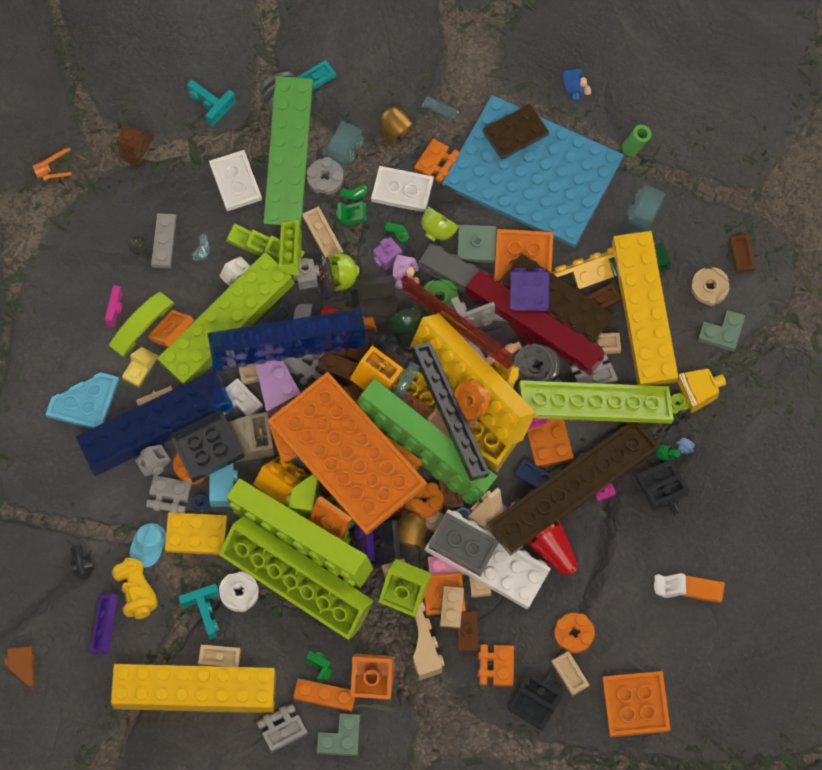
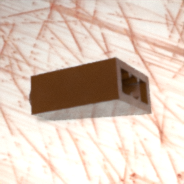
M124 125L116 140L121 160L139 167L154 135Z

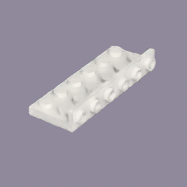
M447 510L444 518L449 513L495 539L489 530L485 531L480 528L476 522L466 520L457 511ZM443 518L426 546L425 551L528 610L551 569L547 563L532 558L524 550H519L510 556L499 543L482 575L478 576L428 548L442 524Z

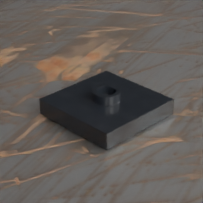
M396 520L383 523L373 530L375 560L370 562L373 569L391 563L395 559H401Z

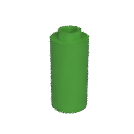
M645 125L636 126L623 142V152L627 156H636L651 138L650 129Z

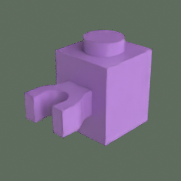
M391 237L388 240L385 238L373 250V261L377 267H382L386 271L394 265L397 255H402V250Z

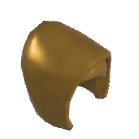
M397 107L386 109L380 117L381 132L386 141L395 147L397 146L395 140L398 136L407 132L412 133L414 130V124L409 117Z
M409 513L403 515L397 522L399 542L408 547L418 546V551H421L427 535L426 524L417 514Z

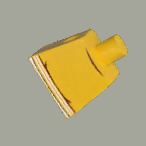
M702 369L679 374L677 383L681 392L685 395L686 403L689 404L691 413L716 400L719 396L718 388L726 385V380L723 374L713 377L709 369Z

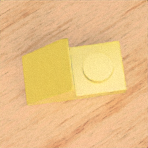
M143 347L130 355L132 361L122 376L123 380L137 387L141 386L159 357Z

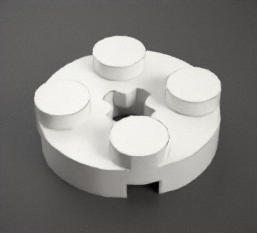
M246 572L227 575L219 587L220 599L226 608L235 612H246L254 606L259 597V588L256 580ZM242 587L244 594L236 596L234 590Z

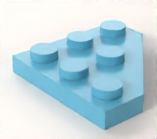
M100 372L94 375L93 378L72 386L68 391L53 396L46 411V417L101 432L119 378Z

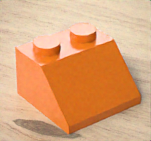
M355 654L352 657L351 697L391 699L395 673V656Z

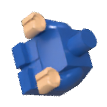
M581 69L563 71L564 84L573 102H578L580 100L579 96H582L583 93L586 95L591 94V88L587 86V80Z

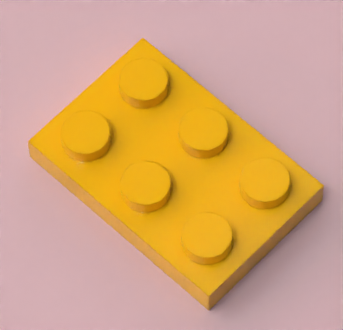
M168 513L165 552L219 555L226 539L227 515Z

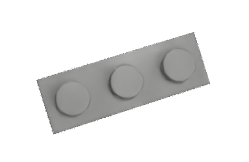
M157 213L151 263L153 268L171 269L176 214Z

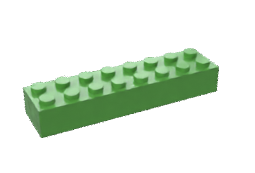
M376 379L370 383L357 400L356 404L385 436L421 459V467L429 470L436 479H441L451 491L461 494L462 499L466 503L474 506L498 477L489 470L490 474L488 477L470 481L452 440Z

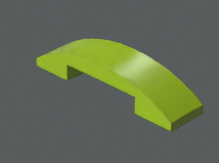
M161 292L152 296L124 323L109 346L124 357L136 345L135 341L159 316L163 317L174 305V302Z

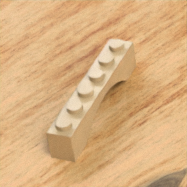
M393 562L382 565L385 579ZM423 601L414 617L418 628V641L413 655V663L419 680L441 674L442 666H445L442 655H437L435 649L438 648L435 636L431 637L429 631L432 629L430 620L424 617L423 611L426 610Z

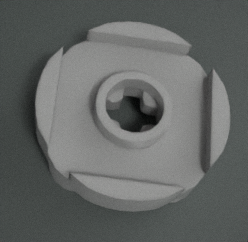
M330 157L313 162L307 169V182L315 193L319 194L320 192L330 195L337 192L343 184V169L338 162ZM322 174H329V179H321Z

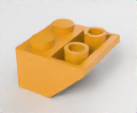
M371 346L359 362L350 380L365 391L370 383L376 379L390 391L404 373V370L374 346Z
M279 456L262 466L253 484L285 506L287 495H291L292 488L308 478L309 475L291 461L282 463Z

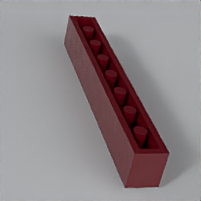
M479 270L466 286V295L481 305L494 302L495 314L542 345L551 347L560 357L589 376L593 374L603 361L605 351H603L601 346L595 343L592 344L583 334H577L572 331L569 325L560 323L552 314L536 310H512L510 308L509 287L502 282L499 283L494 280L491 274Z

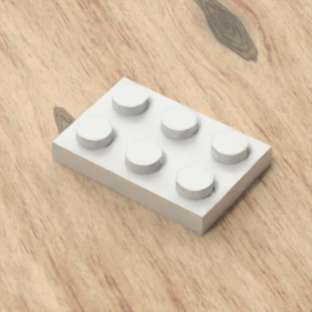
M244 150L209 161L226 211L262 200Z
M379 166L371 202L425 212L434 177Z

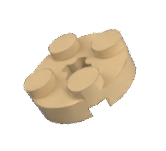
M703 268L694 275L691 292L698 301L709 306H715L727 297L729 279L718 268ZM706 283H714L715 289H708Z

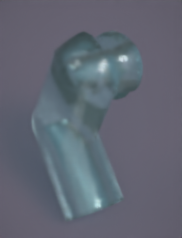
M200 235L198 237L200 246L192 253V257L196 261L203 260L210 253L211 249L207 235Z

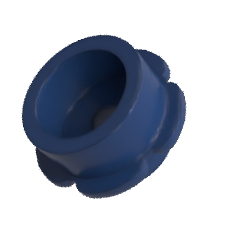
M198 494L192 499V508L200 513L206 512L207 508L211 506L210 500L205 494Z

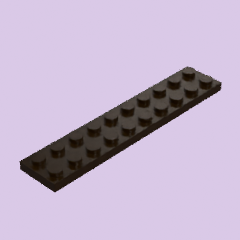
M629 422L486 524V528L507 553L512 556L533 541L543 530L553 523L555 525L557 520L561 521L653 455L660 446L639 422Z

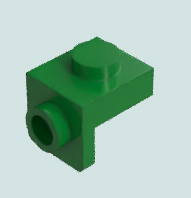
M363 201L350 205L339 202L338 210L336 211L337 218L346 226L367 221L366 204Z
M310 651L306 657L307 663L321 670L317 679L322 684L324 679L328 680L332 674L331 662L326 660V656L322 653Z

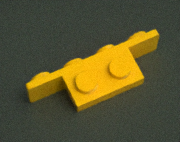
M613 247L608 248V252L603 254L601 252L591 254L589 259H577L570 266H558L555 268L556 271L551 273L559 277L572 272L578 289L614 277L609 258L614 257Z

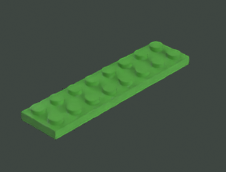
M276 76L264 225L281 226L282 222L300 220V226L302 225L313 79Z

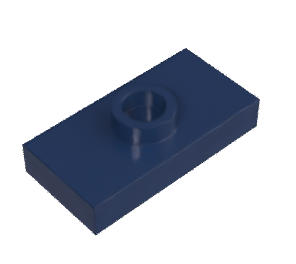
M525 458L514 473L515 477L534 489L553 477Z

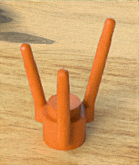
M63 149L46 160L32 165L37 178L43 177L44 181L51 178L71 176V172L48 174L51 172L48 164L68 153L71 149Z

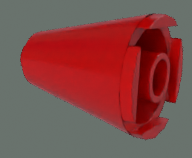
M557 520L555 525L553 523L543 530L528 545L561 575L566 573L569 576L578 570L575 567L578 565V562L563 526Z

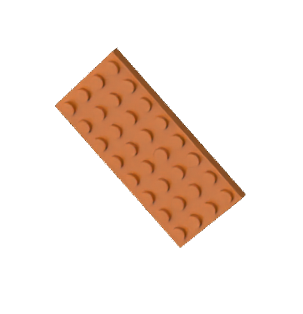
M328 372L267 420L270 426L366 535L371 533L428 485Z

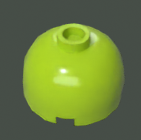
M430 207L425 210L421 220L422 228L427 232L425 236L433 241L436 239L443 241L451 238L459 227Z
M330 254L328 258H331L330 263H326L327 283H332L333 288H330L332 291L347 290L353 286L357 276H359V267L346 254Z

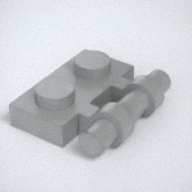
M604 353V359L602 362L608 360L606 353ZM601 362L591 376L574 365L570 366L572 373L577 371L581 373L575 375L576 383L614 384L618 382V378L611 363L603 365Z
M153 476L149 495L156 497L155 501L147 500L146 507L153 508L154 511L165 510L170 511V513H185L186 506H181L180 502L188 503L192 483ZM163 498L173 500L172 504L162 502Z
M293 704L287 707L283 706L279 708V711L271 715L267 714L263 716V719L256 722L259 729L265 726L269 729L263 732L262 735L271 753L308 734L299 715L293 718L290 717L289 714L296 711ZM284 718L285 722L274 726L273 722Z

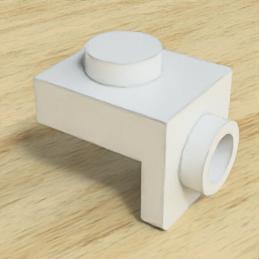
M240 256L224 265L220 278L231 286L251 266Z
M682 573L666 577L655 575V593L664 598L686 594V575Z

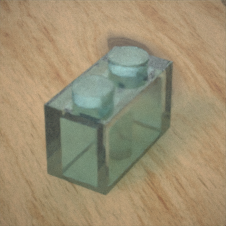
M341 121L326 149V157H330L340 165L347 167L348 163L352 162L355 157L357 146L360 147L363 142L362 129Z
M645 184L642 190H638L635 196V204H631L627 211V215H629L628 222L648 231L664 202L666 193Z

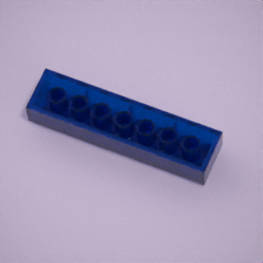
M361 308L207 333L213 370L224 371L231 367L242 368L249 364L256 363L260 365L267 361H283L286 358H302L310 354L321 355L324 352H339L347 348L358 349L365 346V325Z
M215 369L75 437L94 476H98L141 455L140 452L147 447L162 445L170 441L169 434L220 409L226 414L234 410V406Z

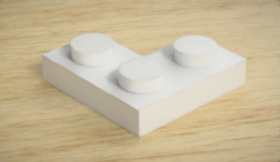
M238 378L209 402V405L215 412L221 409L224 416L236 406L245 416L256 414L263 408V404Z

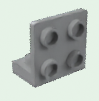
M458 296L451 299L450 316L457 330L467 327L472 332L475 328L488 326L494 321V302L467 312L464 302H460Z

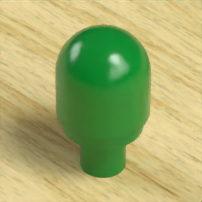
M660 445L656 450V456L660 460L669 461L679 457L680 451L675 450L671 445Z

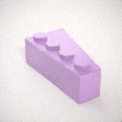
M265 331L250 339L266 412H268L271 418L274 412L276 413L280 410L279 408L286 406L301 392L272 338Z

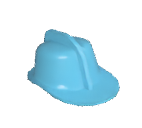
M149 523L140 527L136 532L130 547V558L141 561L143 568L154 565L161 555L166 542V532L163 527L158 524Z

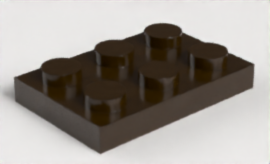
M531 104L486 126L482 131L501 160L549 135L548 129Z

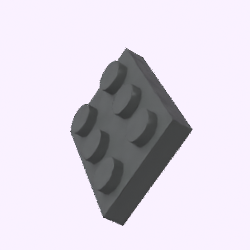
M447 513L428 548L472 573L481 576L499 542Z

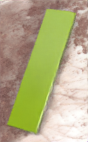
M300 220L282 222L278 269L281 272L300 276L302 243Z

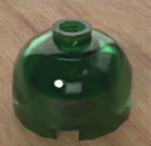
M415 301L384 322L394 334L399 336L408 334L412 336L417 332V327L420 325L423 315Z

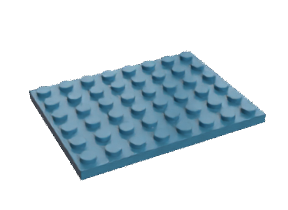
M492 95L458 154L457 161L453 163L448 175L442 182V187L537 231L553 232L554 239L576 248L624 159V155L540 117L548 129L549 135L501 160L482 132L483 128L515 112L520 107Z

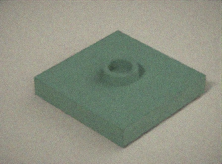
M459 225L458 257L463 262L495 263L497 226Z

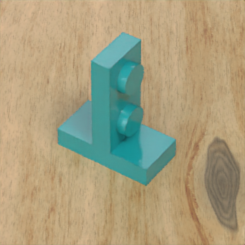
M191 80L187 84L189 96L194 100H199L207 110H210L205 116L207 124L212 128L236 103L235 93L231 90H228L219 100L195 81Z
M216 584L178 596L182 609L198 604L209 640L217 638L215 631L219 630L216 620H211L209 613L213 611L208 601L220 596Z

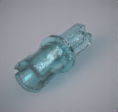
M426 96L422 104L423 107L436 112L437 115L441 114L452 120H455L459 114L458 110L445 105V102H439L429 96Z
M414 362L409 363L403 375L399 376L400 380L392 392L394 395L402 400L409 386L413 385L412 381L418 373L420 366Z

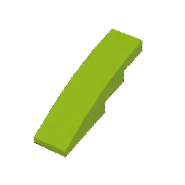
M235 223L233 224L226 242L260 257L266 252L273 260L279 263L280 239L272 235L268 237L255 230L249 231ZM301 250V259H302V257H303V255H304V253H305V252L302 251V250Z

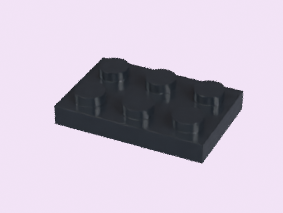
M383 331L369 332L367 338L403 369L421 372L411 351L412 347L401 342V338L394 333L386 334Z

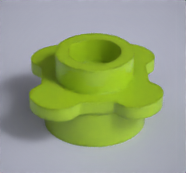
M683 393L670 396L674 414H677L680 410L688 409L689 404L686 403Z

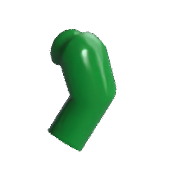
M360 184L353 190L342 188L340 197L358 201L367 195L368 187L365 184Z
M386 223L385 231L394 233L400 242L408 240L409 234L403 225Z

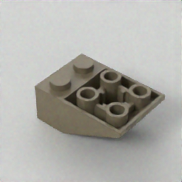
M268 412L248 415L228 422L245 455L244 458L236 462L274 456L270 424L267 421L269 420Z

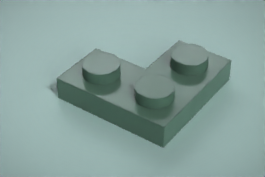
M727 310L722 327L703 322L698 341L735 352L745 315Z
M340 714L339 733L318 732L317 754L358 756L360 715Z

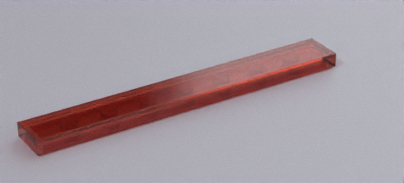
M404 275L401 278L402 288L405 293L433 314L439 313L457 332L505 368L509 369L513 366L512 356L509 351L410 277Z

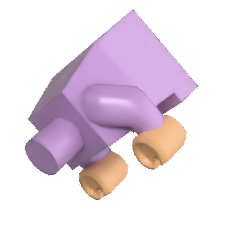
M397 255L393 266L396 288L402 289L403 284L408 285L409 283H412L415 287L419 286L420 281L418 277H413L415 271H418L419 268L415 258Z

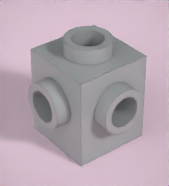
M301 259L300 276L293 275L294 281H298L299 290L318 287L317 276H320L318 265H314L313 259Z
M162 445L143 449L140 452L141 455L135 460L144 476H157L164 471L163 468L170 462V458Z

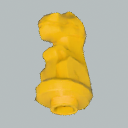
M126 558L124 562L117 564L112 570L113 578L116 581H127L121 586L126 599V604L123 607L124 615L135 617L136 619L148 617L150 612L157 608L158 602L155 592L144 578L142 562L134 558Z

